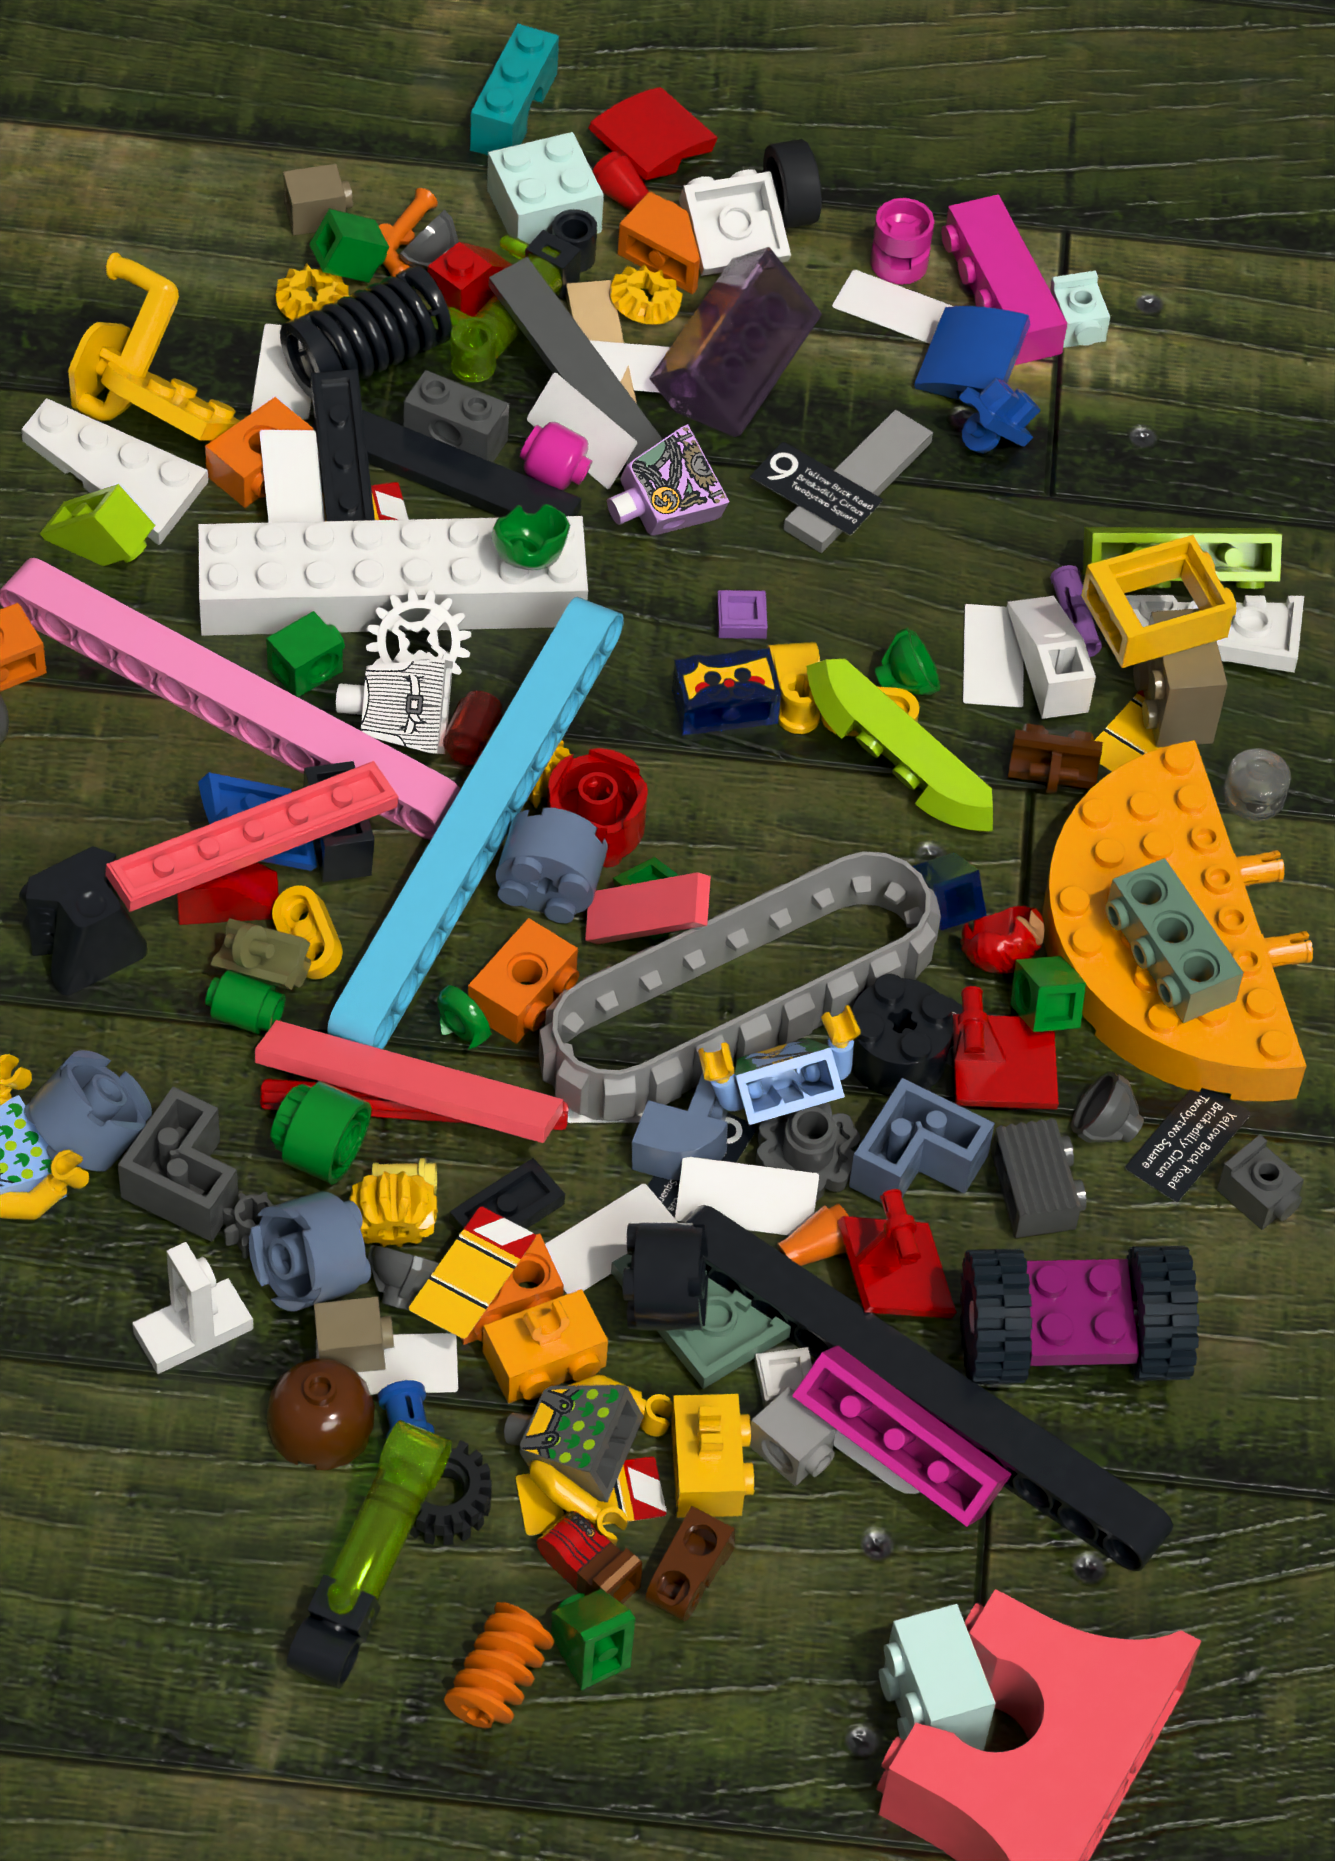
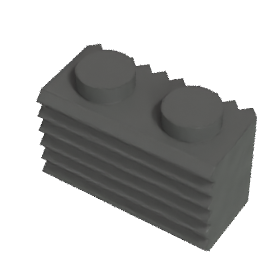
M1053 1118L1047 1121L1041 1119L1038 1122L1030 1121L1027 1124L1021 1122L1017 1125L1010 1124L1006 1127L1002 1125L995 1129L991 1154L994 1159V1166L996 1167V1174L999 1178L1004 1202L1006 1203V1210L1011 1220L1014 1237L1020 1238L1076 1229L1080 1211L1086 1210L1087 1200L1082 1180H1073L1070 1167L1074 1164L1073 1146L1070 1137L1060 1136L1057 1122Z

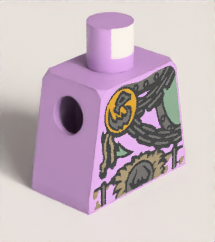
M688 424L679 428L632 460L626 466L620 478L625 491L607 499L609 512L618 525L639 516L647 532L653 536L716 520L722 516L729 504L726 494Z

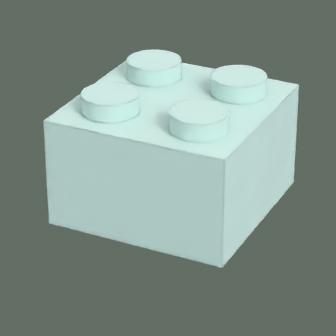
M573 132L488 152L487 190L517 253L525 251L527 246L542 230L552 234V224L555 217L562 211L569 209H579L591 214L597 222V233L602 232L604 194Z
M958 1604L893 1621L889 1644L884 1645L885 1665L884 1668L879 1669V1679L887 1701L895 1700L901 1718L897 1720L900 1738L906 1740L915 1723L952 1732L969 1746L984 1751L996 1703Z

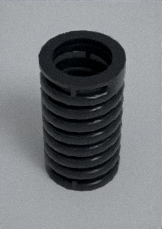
M417 265L402 270L396 274V277L389 276L380 283H373L366 287L365 290H357L350 297L344 296L335 301L334 304L328 303L319 310H312L304 316L294 318L281 325L280 341L286 362L298 385L311 399H313L311 379L304 369L301 360L302 356L305 357L311 373L358 369V377L360 379H367L374 371L380 373L386 370L389 364L394 366L400 364L404 357L408 359L415 357L419 350L426 352L439 344L448 342L452 335V323L446 301L434 279L425 269ZM416 289L423 295L431 309L427 310L422 299L416 293ZM431 316H435L438 329L434 327ZM299 341L302 344V349H299Z

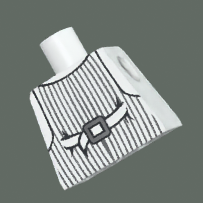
M435 659L368 665L365 674V686L341 683L338 685L336 711L337 713L362 715L361 731L373 738L428 753L445 754L453 661Z

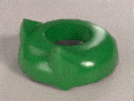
M452 985L445 986L439 992L437 1006L440 1013L442 1035H449L454 1032L462 1040L471 1043L468 1049L476 1048L489 1039L492 1032L484 1013L465 992Z

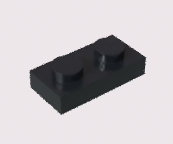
M532 1158L449 1211V1222L461 1234L477 1209L484 1207L528 1229L565 1204V1193L539 1163Z

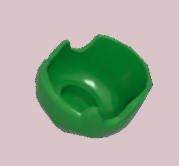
M544 504L533 514L526 513L522 506L518 505L506 517L497 519L492 530L491 539L499 556L507 564L525 570H541L557 562L567 542L571 525L566 515L552 505Z

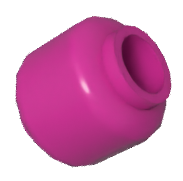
M549 422L544 427L536 425L527 438L519 458L525 460L524 471L529 477L562 491L571 482L580 485L593 462L586 457L588 452L587 439L558 422Z

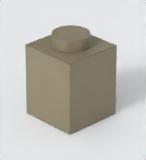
M337 164L283 171L284 205L293 235L316 232L328 209L346 212V208L353 207L349 181H341Z
M378 1297L314 1304L319 1359H333L353 1368L357 1373L386 1369L384 1349L394 1348L391 1316L380 1317Z

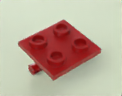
M968 986L962 989L963 1012L961 1014H953L952 1039L955 1104L959 1106L1057 1110L1059 1100L1055 1031L1033 1032L1021 1017L987 1015L986 1012H983V990L977 986Z
M899 1189L887 1190L879 1197L886 1219L842 1216L838 1220L865 1313L950 1319L956 1314L929 1223L915 1222L914 1217L907 1214L902 1192Z

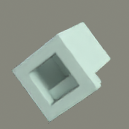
M1096 271L1052 277L1050 291L1067 321L1063 348L1079 345L1086 346L1106 341L1110 314L1097 284L1098 275Z

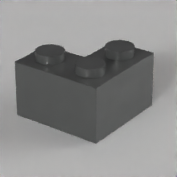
M172 1087L118 1164L121 1198L211 1242L224 1225V1208L234 1209L239 1201L237 1169L210 1157L220 1142L218 1108Z

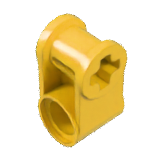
M817 643L767 645L766 655L771 665L776 691H772L779 725L784 730L793 734H805L813 731L820 722V711L809 686L807 665L820 662Z

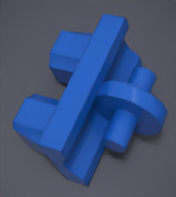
M995 377L981 393L967 387L959 396L963 403L978 410L977 413H974L966 420L962 430V439L971 450L979 453L989 452L996 447L1001 436L1022 447H1025L1033 438L1025 427L1041 410L1026 392L1018 388L1013 391L1003 380Z

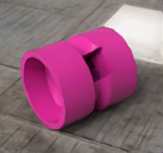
M897 198L885 202L878 209L870 262L872 270L879 278L901 285L918 281L926 274L935 222L933 213L926 205L914 199Z

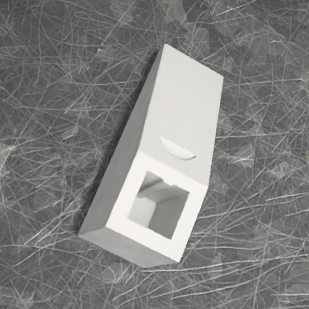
M1054 596L1007 602V609L1041 718L1088 713L1096 676L1083 637Z

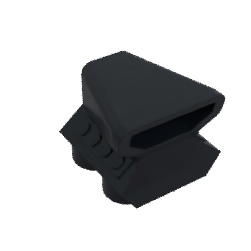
M94 846L29 877L28 882L19 892V900L28 913L23 921L22 928L31 940L32 955L53 954L51 963L52 981L59 993L67 996L143 959L148 951L145 938L120 903L119 895L105 875L106 864L115 861L116 854Z

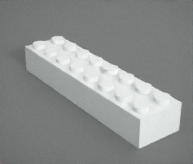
M566 516L571 526L565 547L557 562L541 570L515 568L507 564L499 556L491 539L492 530L498 518L198 524L201 636L274 634L313 611L327 625H334L339 632H369L367 630L368 625L380 626L382 623V619L375 610L379 607L388 612L391 611L393 606L390 596L396 595L402 603L408 601L409 589L413 588L417 593L418 600H425L429 590L435 591L434 603L438 605L447 598H450L453 601L448 611L450 615L453 616L458 613H464L465 619L457 625L459 630L555 628L573 598L580 597L588 600L583 516ZM421 608L410 609L399 616L408 623L423 621L431 610ZM444 622V624L442 625V627H441L439 630H450V629H449L447 623ZM403 626L400 627L401 631H409Z

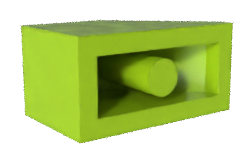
M119 484L64 501L39 534L45 541L97 564L106 566L122 560L128 563L137 558L146 548L147 543L144 540L155 527V524Z

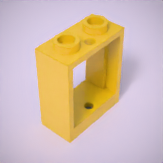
M1194 535L1088 564L1086 568L1081 596L1121 668L1228 637L1232 618L1236 614L1235 598L1231 590L1227 587L1224 588L1215 573V565L1211 555L1206 551H1202ZM1181 577L1200 611L1142 627L1124 593Z

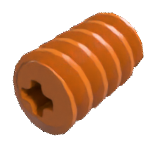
M506 1602L496 1603L494 1607L495 1614L488 1617L484 1625L485 1632L478 1635L474 1643L475 1650L468 1653L464 1661L465 1669L458 1671L454 1679L455 1688L448 1690L444 1698L447 1708L463 1722L478 1728H491L494 1721L502 1724H511L515 1715L504 1703L521 1705L525 1697L522 1691L514 1684L523 1687L532 1685L535 1677L525 1666L541 1668L545 1659L536 1648L548 1650L552 1648L555 1642L552 1635L543 1628L536 1618L522 1608Z

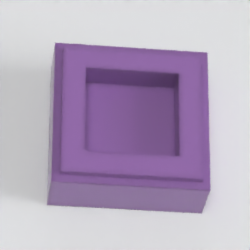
M718 590L719 638L766 639V592Z

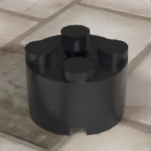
M895 974L880 976L875 984L865 989L859 995L852 1009L861 1031L860 1035L853 1039L852 1066L855 1069L854 1074L864 1086L886 1096L892 1095L902 1078L927 1090L940 1080L946 1069L954 1026L951 1001L947 996L940 994L929 985L917 980L901 978Z
M628 1223L627 1254L632 1255L631 1268H624L623 1299L628 1300V1329L660 1331L703 1330V1326L706 1323L708 1304V1275H706L705 1258H708L706 1225L694 1223Z

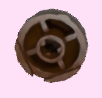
M315 1358L294 1365L279 1377L268 1400L267 1430L274 1448L287 1461L298 1465V1461L305 1464L315 1465V1470H330L349 1464L364 1452L369 1443V1436L374 1426L375 1405L366 1381L353 1368L333 1359Z

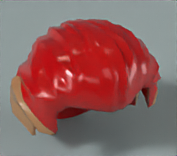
M1025 905L1010 907L992 915L974 918L971 929L968 923H965L962 927L961 950L975 967L983 971L997 974L1013 973L1016 959L1032 958L1035 955V951L1041 948L1045 931L1044 919L1037 908Z

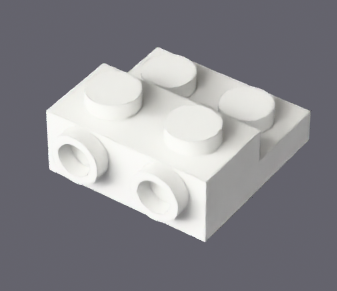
M743 170L733 174L731 178L714 180L712 177H700L683 186L679 202L680 207L686 210L689 215L700 257L699 268L701 276L789 261L791 252L771 171L757 173L755 170Z

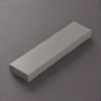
M895 409L834 471L879 496L931 444L933 432ZM800 506L784 522V530L820 553L843 532Z

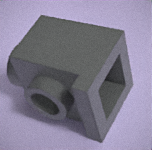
M1259 1134L1224 1164L1217 1191L1263 1230L1276 1218L1284 1221L1296 1211L1302 1202V1197L1299 1194L1304 1179L1266 1147L1267 1140Z

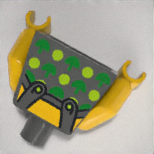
M595 1375L568 1386H550L545 1389L533 1415L511 1413L505 1423L504 1436L508 1444L520 1446V1454L530 1469L531 1479L555 1504L566 1512L575 1511L594 1524L595 1530L600 1535L603 1534L616 1545L617 1537L613 1533L608 1532L602 1524L612 1522L618 1528L625 1530L628 1524L627 1516L617 1507H608L602 1510L597 1506L598 1501L608 1502L639 1427L641 1426L642 1430L650 1436H663L667 1432L670 1423L665 1418L654 1414L666 1418L670 1417L673 1404L670 1398L663 1394L652 1395L648 1400L642 1398V1392L604 1375Z

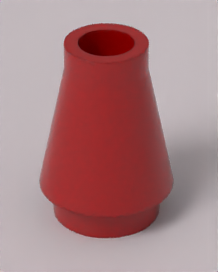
M611 152L604 156L592 170L602 192L629 211H632L649 193L628 156H621L618 152Z

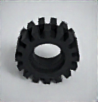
M441 1437V1447L436 1448L433 1447L432 1439L422 1441V1452H419L415 1446H412L406 1452V1461L400 1458L396 1465V1474L393 1476V1484L400 1483L406 1486L408 1491L419 1498L417 1505H411L414 1507V1510H409L412 1513L410 1520L398 1518V1522L402 1527L408 1524V1534L415 1539L421 1531L424 1532L425 1543L434 1545L436 1535L443 1536L444 1545H452L453 1535L457 1533L462 1542L470 1538L471 1527L479 1531L484 1525V1516L488 1517L491 1509L492 1480H490L491 1471L488 1463L482 1465L483 1455L477 1449L469 1455V1444L461 1440L456 1449L450 1448L451 1438ZM448 1477L458 1481L464 1493L458 1502L439 1506L427 1502L421 1494V1489L430 1479Z

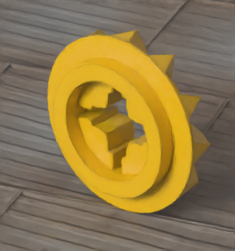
M306 263L303 270L297 271L289 268L286 278L278 279L276 303L280 311L292 320L304 316L312 310H319L328 303L334 304L335 301L344 296L349 297L348 285L344 284L342 276L325 273L321 268L311 269ZM315 287L316 292H318L315 302L312 301V296H309L306 288Z
M645 265L638 271L627 266L622 274H615L610 286V298L616 309L627 318L643 324L657 325L669 322L680 310L683 294L676 290V280L664 279L662 270L654 273L649 271ZM641 289H647L649 294L653 296L651 302L648 301V296H645L644 290Z

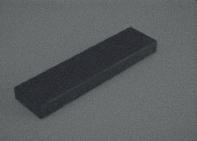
M358 369L311 373V389L326 521L375 520Z

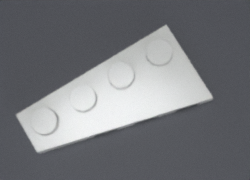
M47 398L21 429L22 440L25 444L63 473L71 472L83 481V488L88 492L92 493L119 484L155 524V527L147 537L159 546L208 483V470Z
M1125 595L1142 627L1149 625L1151 612L1198 608L1194 600L1192 602H1178L1173 595ZM1245 596L1244 603H1236V614L1232 618L1228 637L1217 640L1221 660L1294 673L1298 660L1304 596H1288L1286 603H1266L1265 596Z

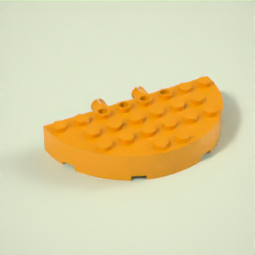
M1195 740L1169 745L1126 762L1093 786L1075 806L1056 842L1045 890L1042 917L1044 919V944L1047 957L1062 956L1086 982L1083 1017L1096 1029L1095 1036L1102 1043L1140 1070L1166 1083L1186 1090L1200 1092L1201 1088L1221 1093H1229L1232 1100L1280 1101L1297 1099L1306 1063L1273 968L1291 964L1311 963L1313 958L1312 942L1308 940L1309 934L1307 931L1264 938L1263 934H1261L1245 886L1282 882L1285 872L1283 859H1279L1281 853L1275 850L1256 855L1236 857ZM1164 858L1243 971L1242 981L1235 1002L1185 1023L1181 1021L1173 1007L1169 1008L1163 1003L1158 993L1157 983L1147 968L1142 969L1133 957L1130 943L1121 930H1115L1112 927L1105 910L1112 879Z

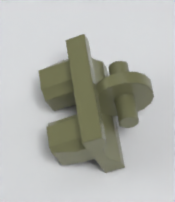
M229 918L226 925L224 943L220 951L213 957L210 965L219 971L226 972L230 970L271 985L292 990L293 986L300 988L305 981L311 966V960L306 957L311 943L302 937Z

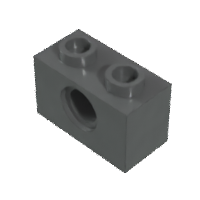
M427 370L424 371L404 400V427L488 461L494 462L508 441L509 403Z

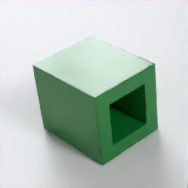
M328 209L309 244L323 272L368 283L371 281L377 268L385 261L389 245L376 220L333 209Z

